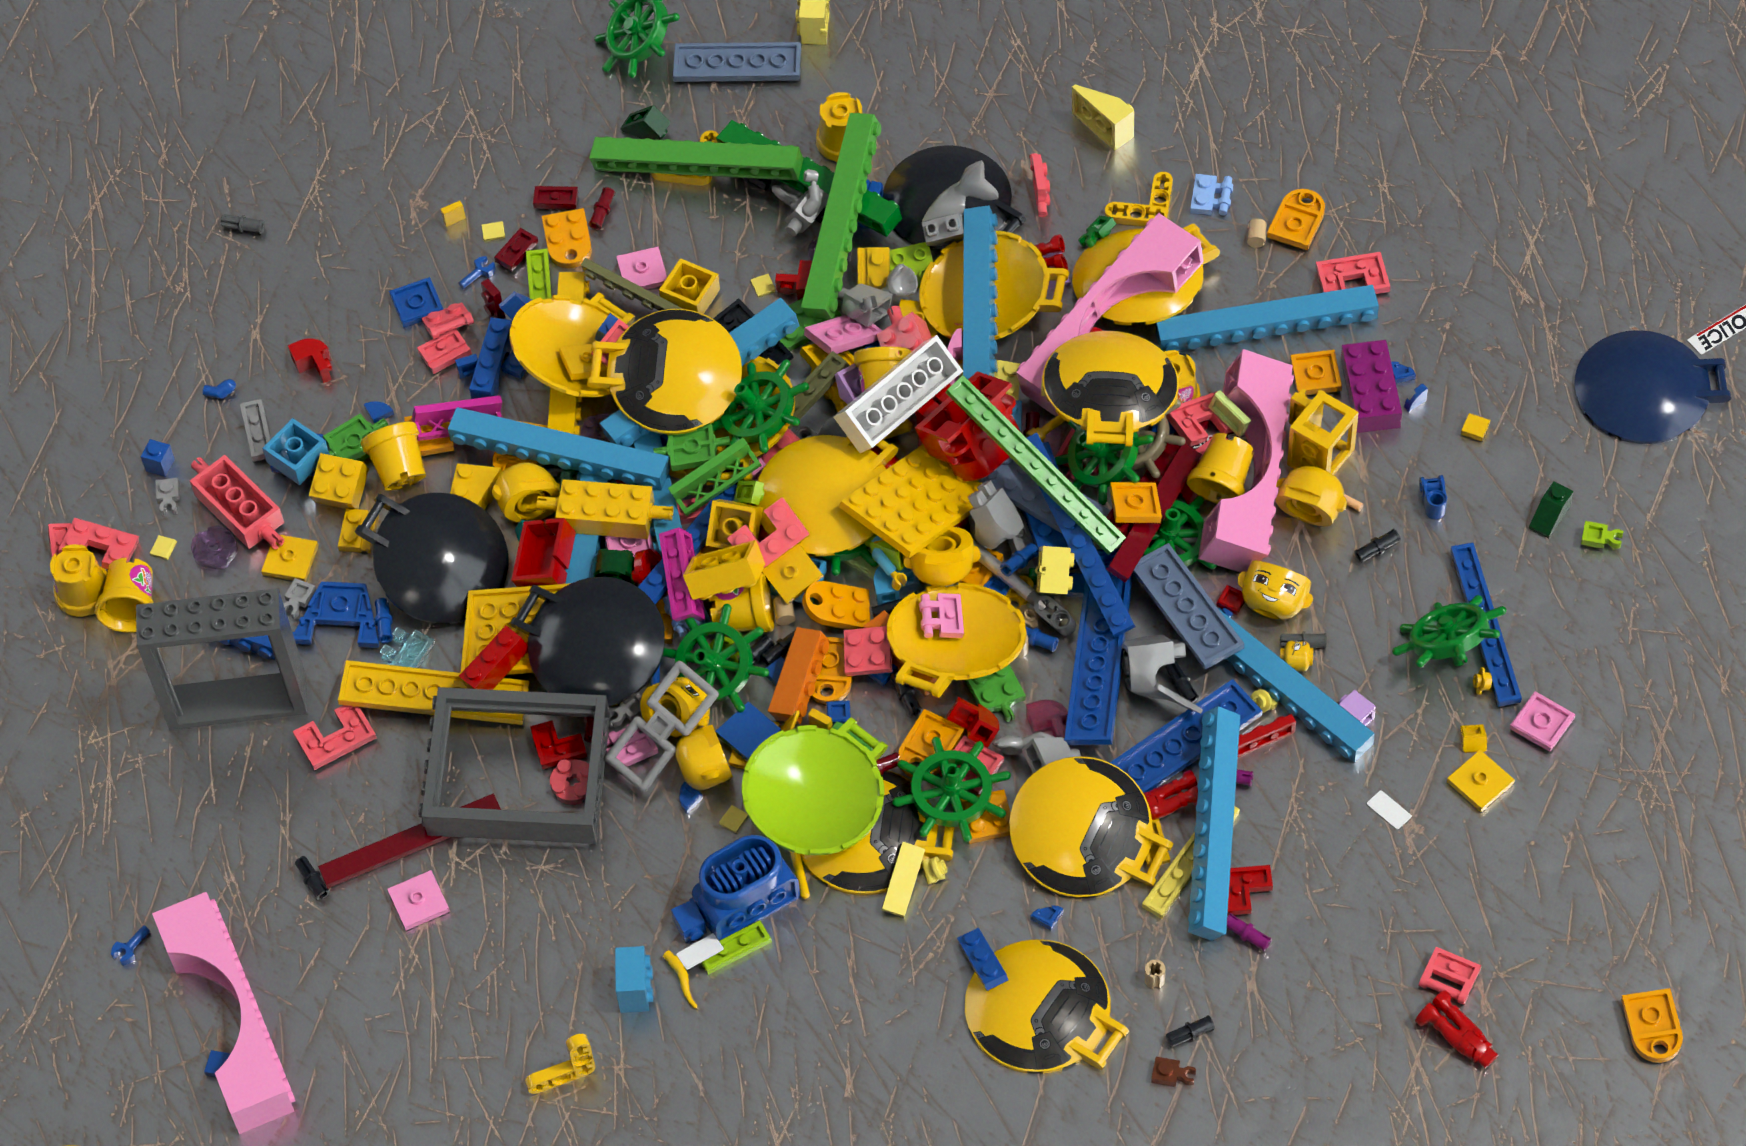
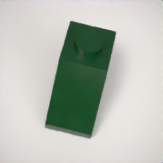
M652 105L630 113L620 129L641 139L660 140L667 134V128L671 121Z
M1553 481L1542 497L1529 525V529L1550 538L1571 507L1574 491Z

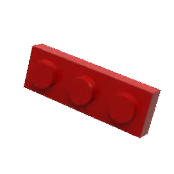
M1293 715L1280 716L1272 723L1265 726H1257L1251 732L1244 735L1239 734L1238 757L1295 733L1296 720Z

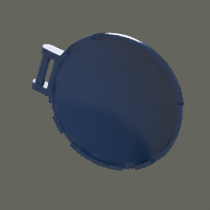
M1625 331L1598 341L1583 355L1575 374V395L1582 412L1587 414L1593 421V425L1606 434L1612 433L1622 437L1621 440L1631 443L1655 444L1676 439L1679 434L1687 430L1690 431L1697 425L1709 403H1726L1731 400V393L1727 389L1724 371L1726 363L1724 359H1699L1690 348L1678 340L1652 331ZM1708 372H1716L1718 390H1711Z

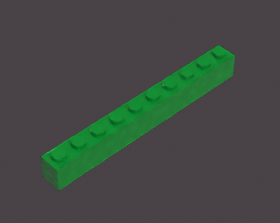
M733 120L716 137L718 143L731 142L735 144L752 143L756 145L772 144L782 146L778 141L770 140L762 133L754 132L745 124H739ZM803 157L798 180L776 179L804 194L811 185V182L804 181V172L807 169L815 170L819 175L816 184L829 195L834 172L824 165L816 164L809 157ZM866 190V193L863 194L862 210L858 213L857 217L858 223L887 237L901 221L902 217L900 208L894 201H888L874 191Z

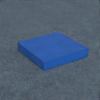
M430 277L389 291L403 328L423 322L422 318L431 312L443 310Z
M750 702L744 705V712H736L715 731L717 737L747 762L755 749L763 741L781 731L780 727Z

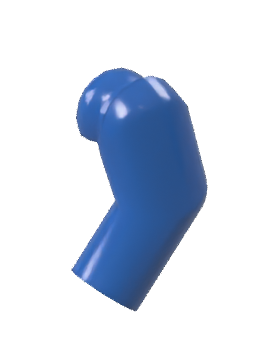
M227 379L216 387L205 385L203 387V395L224 399L234 391L236 383L232 379Z

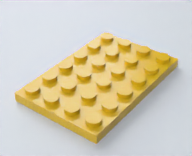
M922 444L841 500L839 508L904 556L910 558L971 515L969 511L973 506L968 497L978 491L977 487L982 482L977 480L963 481L959 476H955L947 462L931 457Z
M569 584L541 585L539 587L555 594ZM532 586L468 591L460 673L467 668L505 625L522 637L528 646L529 635L513 628L509 623L513 617L516 618L528 598L529 590ZM537 599L526 617L525 623L529 625L532 623L545 600ZM528 652L508 674L533 673Z

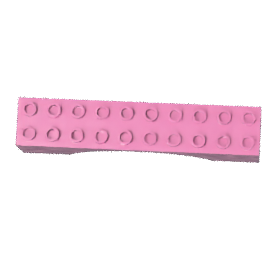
M1160 213L1154 219L1151 218L1147 222L1145 229L1140 234L1134 236L1130 246L1119 253L1114 264L1108 266L1103 272V276L1090 286L1089 292L1083 298L1081 297L1077 300L1073 310L1062 317L1056 329H1052L1047 334L1046 340L1041 345L1035 347L1032 356L1026 362L1024 361L1020 364L1016 373L1021 392L1054 416H1058L1051 402H1048L1045 396H1041L1043 370L1051 354L1064 342L1076 336L1089 333L1097 320L1108 309L1128 297L1156 291L1177 293L1204 262L1200 240Z
M1243 349L1226 370L1223 393L1251 419L1245 436L1248 443L1253 447L1254 479L1250 491L1238 497L1221 499L1205 518L1198 557L1200 560L1241 573L1247 572L1252 561H1262L1270 553L1271 545L1268 542L1273 532L1271 520L1275 515L1276 507L1274 506V500L1279 490L1276 484L1281 474L1279 462L1284 453L1281 447L1286 437L1284 425L1289 416V412H1286L1291 400L1289 388L1294 380V375H1291L1293 365Z
M204 892L152 913L176 974H191L212 980L228 990L240 1004L241 1026L237 1042L228 1059L215 1072L238 1133L242 1134L295 1112L291 1103L296 1100L215 898L210 900L207 892Z

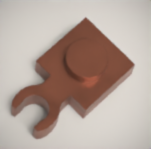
M1156 1056L1151 1083L1176 1087L1177 1080L1186 1085H1194V1079L1188 1078L1186 1075L1189 1073L1196 1075V1068L1191 1066L1181 1068L1180 1060Z

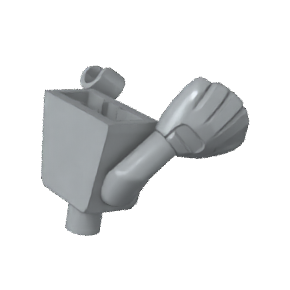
M807 169L804 172V181L811 182V185L808 187L809 190L804 194L784 183L772 187L773 193L781 201L791 206V211L785 218V222L788 223L785 229L792 236H796L798 232H804L827 204L829 195L816 184L819 175L815 170Z
M898 264L888 275L886 287L882 289L865 284H858L850 290L842 287L837 298L843 301L841 311L851 319L869 327L887 315V310L891 306L892 296L903 297L916 293L918 287L917 276L911 268L904 264Z
M1037 732L1024 738L1005 735L992 743L993 746L1001 749L1005 755H1017L1023 752L1032 773L1059 759L1081 757L1080 751L1077 748L1070 749L1063 737L1055 738L1044 732Z

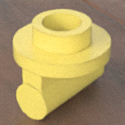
M1261 688L1254 691L1250 697L1263 711L1262 713L1270 709L1274 710L1278 705V702Z
M933 857L921 862L928 885L945 879L947 867L944 860Z

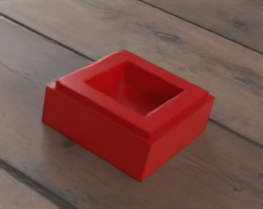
M1226 585L1217 600L1216 606L1221 609L1226 608L1233 614L1238 615L1245 603L1242 591Z

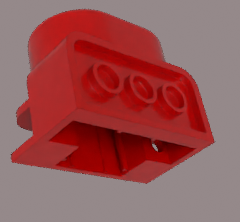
M977 371L968 380L1020 431L1015 419L1011 415L1012 409L1016 405V400L1013 396L1006 394L1012 387V384ZM950 397L915 427L927 453L931 457L947 462L954 475L959 476L963 481H976L990 475L1010 457Z

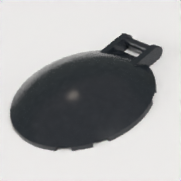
M935 146L908 156L890 173L883 190V198L888 201H894L900 208L902 219L896 225L894 231L913 245L923 243L925 238L922 220L931 204L943 191L960 181L965 169L969 165L982 160L985 168V179L998 191V199L982 200L967 196L965 209L989 205L992 213L997 215L998 226L995 227V231H999L1010 220L1011 222L1002 231L1012 233L1026 221V218L1022 213L1010 207L1012 201L1011 186L1003 169L987 155L962 146ZM948 245L937 246V247L929 246V247H930V250H931V251H934L935 248H936V249H944V248H945L946 246H948Z
M426 493L414 496L398 504L382 494H377L370 512L362 525H358L355 530L358 536L373 544L374 573L387 598L407 615L424 622L453 624L465 621L468 591L503 588L507 578L509 556L501 529L482 507L458 495ZM382 508H385L389 512L375 533L370 530V527Z
M592 577L582 579L563 587L555 594L537 585H532L529 590L530 594L516 618L513 617L509 623L513 628L529 635V662L535 677L548 693L606 695L608 706L623 702V699L634 692L638 693L645 687L656 673L665 649L664 623L654 602L637 586L617 578ZM537 599L545 600L530 625L525 623L524 621Z

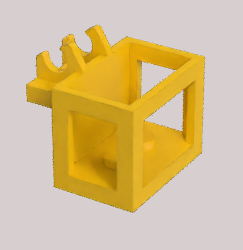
M1302 389L1299 393L1295 392L1290 401L1289 424L1291 426L1287 465L1293 469L1303 466L1319 467L1335 475L1355 450L1359 412L1326 394L1323 390H1318V394L1313 399H1308L1305 396L1306 389ZM1324 404L1344 415L1331 432L1321 428ZM1348 430L1347 442L1340 438ZM1333 447H1336L1341 451L1332 461Z

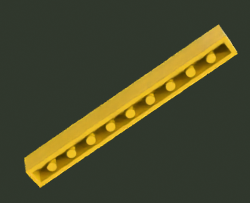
M559 272L557 295H570L571 299L583 301V299L589 300V298H586V295L590 294L591 284L590 280H586L584 272ZM550 388L548 428L581 436V428L578 426V421L582 420V408L579 407V402H583V397L566 394Z

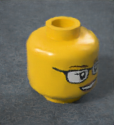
M1288 641L1285 648L1280 649V658L1296 671L1305 672L1309 666H1313L1314 648H1310L1309 643L1306 641Z

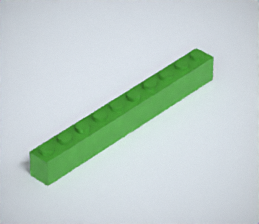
M849 114L801 309L810 318L832 319L834 311L838 307L837 298L843 287L842 277L843 273L847 270L848 253L852 250L853 233L857 230L858 213L862 210L863 194L867 190L866 181L872 169V156L876 153L877 136L881 133V124L874 114Z
M608 136L595 137L589 157L594 170L780 180H798L803 163V156L799 147L793 145L713 143L711 141H672L670 139L652 140L649 138L632 139L629 137L612 138Z

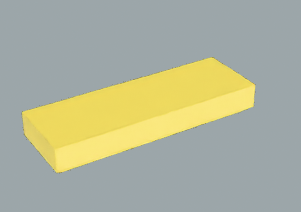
M906 842L901 843L881 908L882 911L905 917L925 852L924 848Z

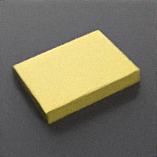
M503 221L482 224L484 241L505 238Z
M769 274L751 279L758 298L776 291Z
M158 535L150 555L168 560L177 541Z
M731 805L719 821V825L736 833L748 814Z

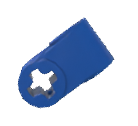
M1443 475L1430 479L1420 477L1419 488L1423 498L1425 513L1431 519H1441L1446 513L1447 505Z

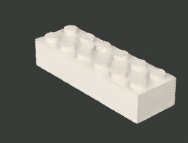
M936 335L920 344L833 416V418L859 453L873 448L960 375L963 370Z

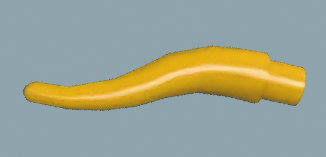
M670 950L666 951L663 954V958L678 975L682 992L693 1008H697V1004L693 1001L689 991V976L686 968L678 956H675Z

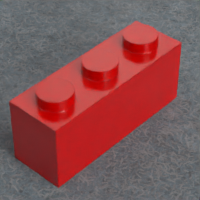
M505 625L459 677L468 689L493 690L528 652V646L522 637Z

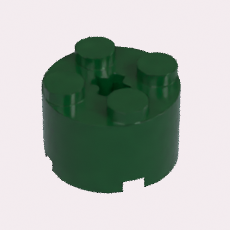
M598 550L597 555L593 559L591 578H617L636 586L632 578L635 559L633 552L630 550Z

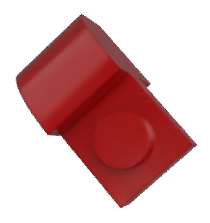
M800 260L798 275L776 273L775 284L777 293L787 295L793 293L797 295V301L802 299L812 261Z
M307 338L288 345L291 359L299 374L316 367L323 383L332 380L329 372L333 370L330 364L332 360L329 349L324 342L318 339Z
M960 697L957 698L947 714V720L967 729V738L974 742L981 741L986 748L990 746L1000 730L999 721L990 710L979 703L975 706Z

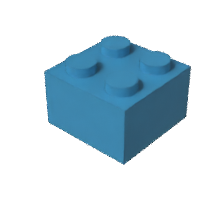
M294 418L262 448L267 463L299 485L316 469L320 453L330 455L326 440Z
M644 946L615 948L616 995L620 1013L649 1011V1002H654L653 987H651L653 966H651L650 955H646Z

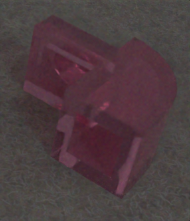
M1045 699L1026 704V716L1033 734L1051 730L1055 738H1065L1068 711L1061 703Z

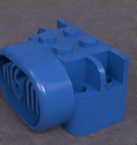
M748 835L719 849L704 860L699 871V883L693 887L692 898L689 901L693 899L707 928L720 941L766 918L801 896L799 881L782 858L776 844L760 835Z

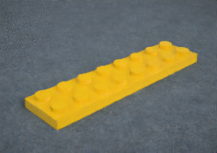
M346 660L338 704L435 715V710L432 708L433 696H437L438 687L468 688L459 677L461 673ZM503 678L493 690L529 692L530 681ZM451 711V717L517 725H523L525 714Z

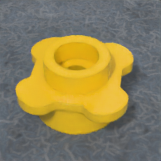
M1480 667L1478 674L1473 676V687L1477 688V695H1481L1482 691H1489L1492 685L1491 673L1485 672L1484 667Z

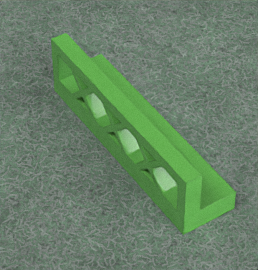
M741 438L668 489L685 515L688 516L762 465L745 439ZM749 454L754 463L747 468L739 467L740 460ZM726 469L734 470L733 476L729 480L720 479L722 472ZM707 482L715 483L714 490L710 493L702 492L703 485ZM688 495H695V503L686 508L681 500Z

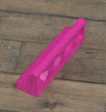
M501 396L414 406L411 420L416 423L420 433L417 440L450 437L448 430L441 425L445 422H451L457 407L502 417L500 412L502 407ZM428 425L433 430L422 433L420 426Z
M679 527L660 533L659 538L672 620L677 622L690 617L697 621L705 620L703 601L701 598L692 600L683 577L692 557L695 556L692 534Z

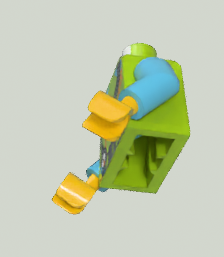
M874 534L865 542V545L871 547L873 560L879 564L888 576H892V588L899 591L901 584L905 586L907 582V576L904 573L896 572V570L901 571L905 567L903 562L904 555Z

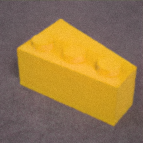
M457 463L450 494L464 497L485 510L487 505L491 504L494 499L492 489L502 470L500 467Z

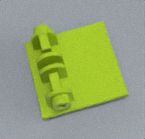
M926 242L890 250V271L898 264H904L914 271L917 276V288H920L925 270L930 262H933L930 247L926 245Z

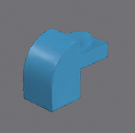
M880 566L874 573V592L877 605L900 599L899 591L892 588V576H888ZM904 567L901 571L896 570L897 573H904L907 576L905 585L919 582L912 569Z

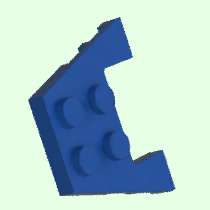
M321 581L308 604L307 611L303 617H300L299 625L295 632H292L296 644L311 645L316 624L360 626L357 640L358 647L379 648L367 585L365 583Z

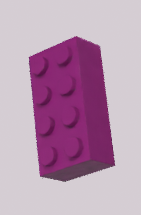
M1378 340L1342 345L1341 365L1350 407L1359 412L1356 433L1401 428L1402 410L1387 341Z

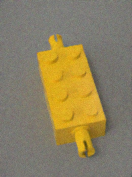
M565 479L562 480L558 497L538 495L536 503L537 510L556 511L555 519L565 518L576 531V534L648 539L652 519L672 521L674 513L673 506L654 505L655 500L652 486Z

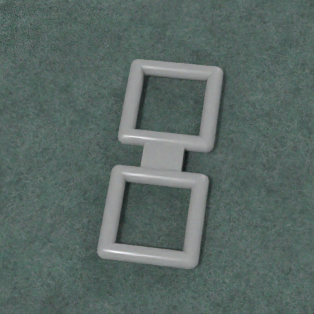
M677 661L647 700V705L655 711L654 715L647 723L639 716L634 717L606 754L605 761L640 791H647L676 753V747L666 739L674 729L683 736H688L717 699L718 691L684 662ZM680 672L707 694L686 724L682 723L658 702ZM638 728L665 750L643 780L616 758Z

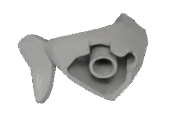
M982 160L969 165L965 169L960 181L943 191L929 207L922 220V228L927 246H944L954 241L957 243L964 240V209L967 196L982 200L998 199V191L985 179V168Z
M991 480L980 484L977 487L978 491L968 497L973 506L969 511L971 515L968 516V523L974 540L985 549H994L1007 538L1010 540L1024 528L1017 509L1004 489L999 488L996 490Z
M1164 635L1139 637L1122 643L1121 647L1125 649L1122 668L1124 674L1129 676V678L1124 679L1129 691L1141 696L1169 700L1189 710L1202 713L1203 709L1165 686L1158 684L1156 681L1157 671L1162 666L1175 663L1174 658L1186 657L1185 643L1179 642L1177 638L1169 639Z

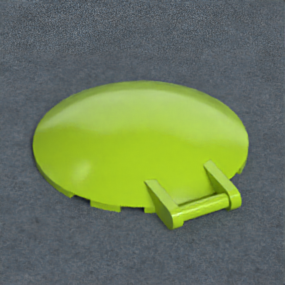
M852 717L838 730L833 728L831 730L817 728V725L797 726L796 729L785 732L782 730L773 734L755 749L744 769L742 799L749 819L764 837L773 841L777 846L798 854L828 855L855 845L872 830L881 814L884 801V782L876 761L885 753L888 745L883 741L879 742L858 726L857 721ZM852 732L853 734H855L858 738H860L867 745L873 748V750L870 751L859 741H857L854 737H852L849 733Z

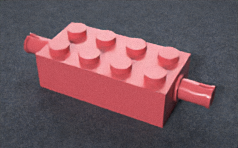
M900 306L888 308L887 314L892 325L876 334L881 347H902L911 351L924 341L932 338L926 321L913 312L903 317Z
M226 455L210 466L201 457L196 458L199 464L195 460L192 462L191 468L198 473V475L190 480L194 495L248 549L252 548L262 539H265L273 549L279 548L276 542L280 546L283 545L284 538L275 531L284 524L280 508Z

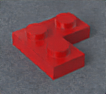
M553 720L530 726L542 770L557 766L561 760H579L587 757L581 733L558 739Z
M1270 865L1230 868L1227 916L1230 913L1233 915L1251 914L1250 892L1273 891Z

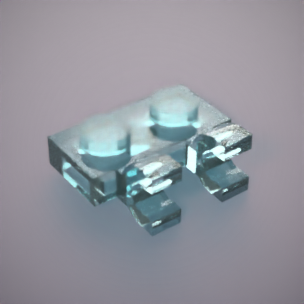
M397 627L393 632L395 637L394 643L403 647L398 652L385 644L380 651L383 654L381 659L394 666L419 668L435 645V639L417 630L409 634Z

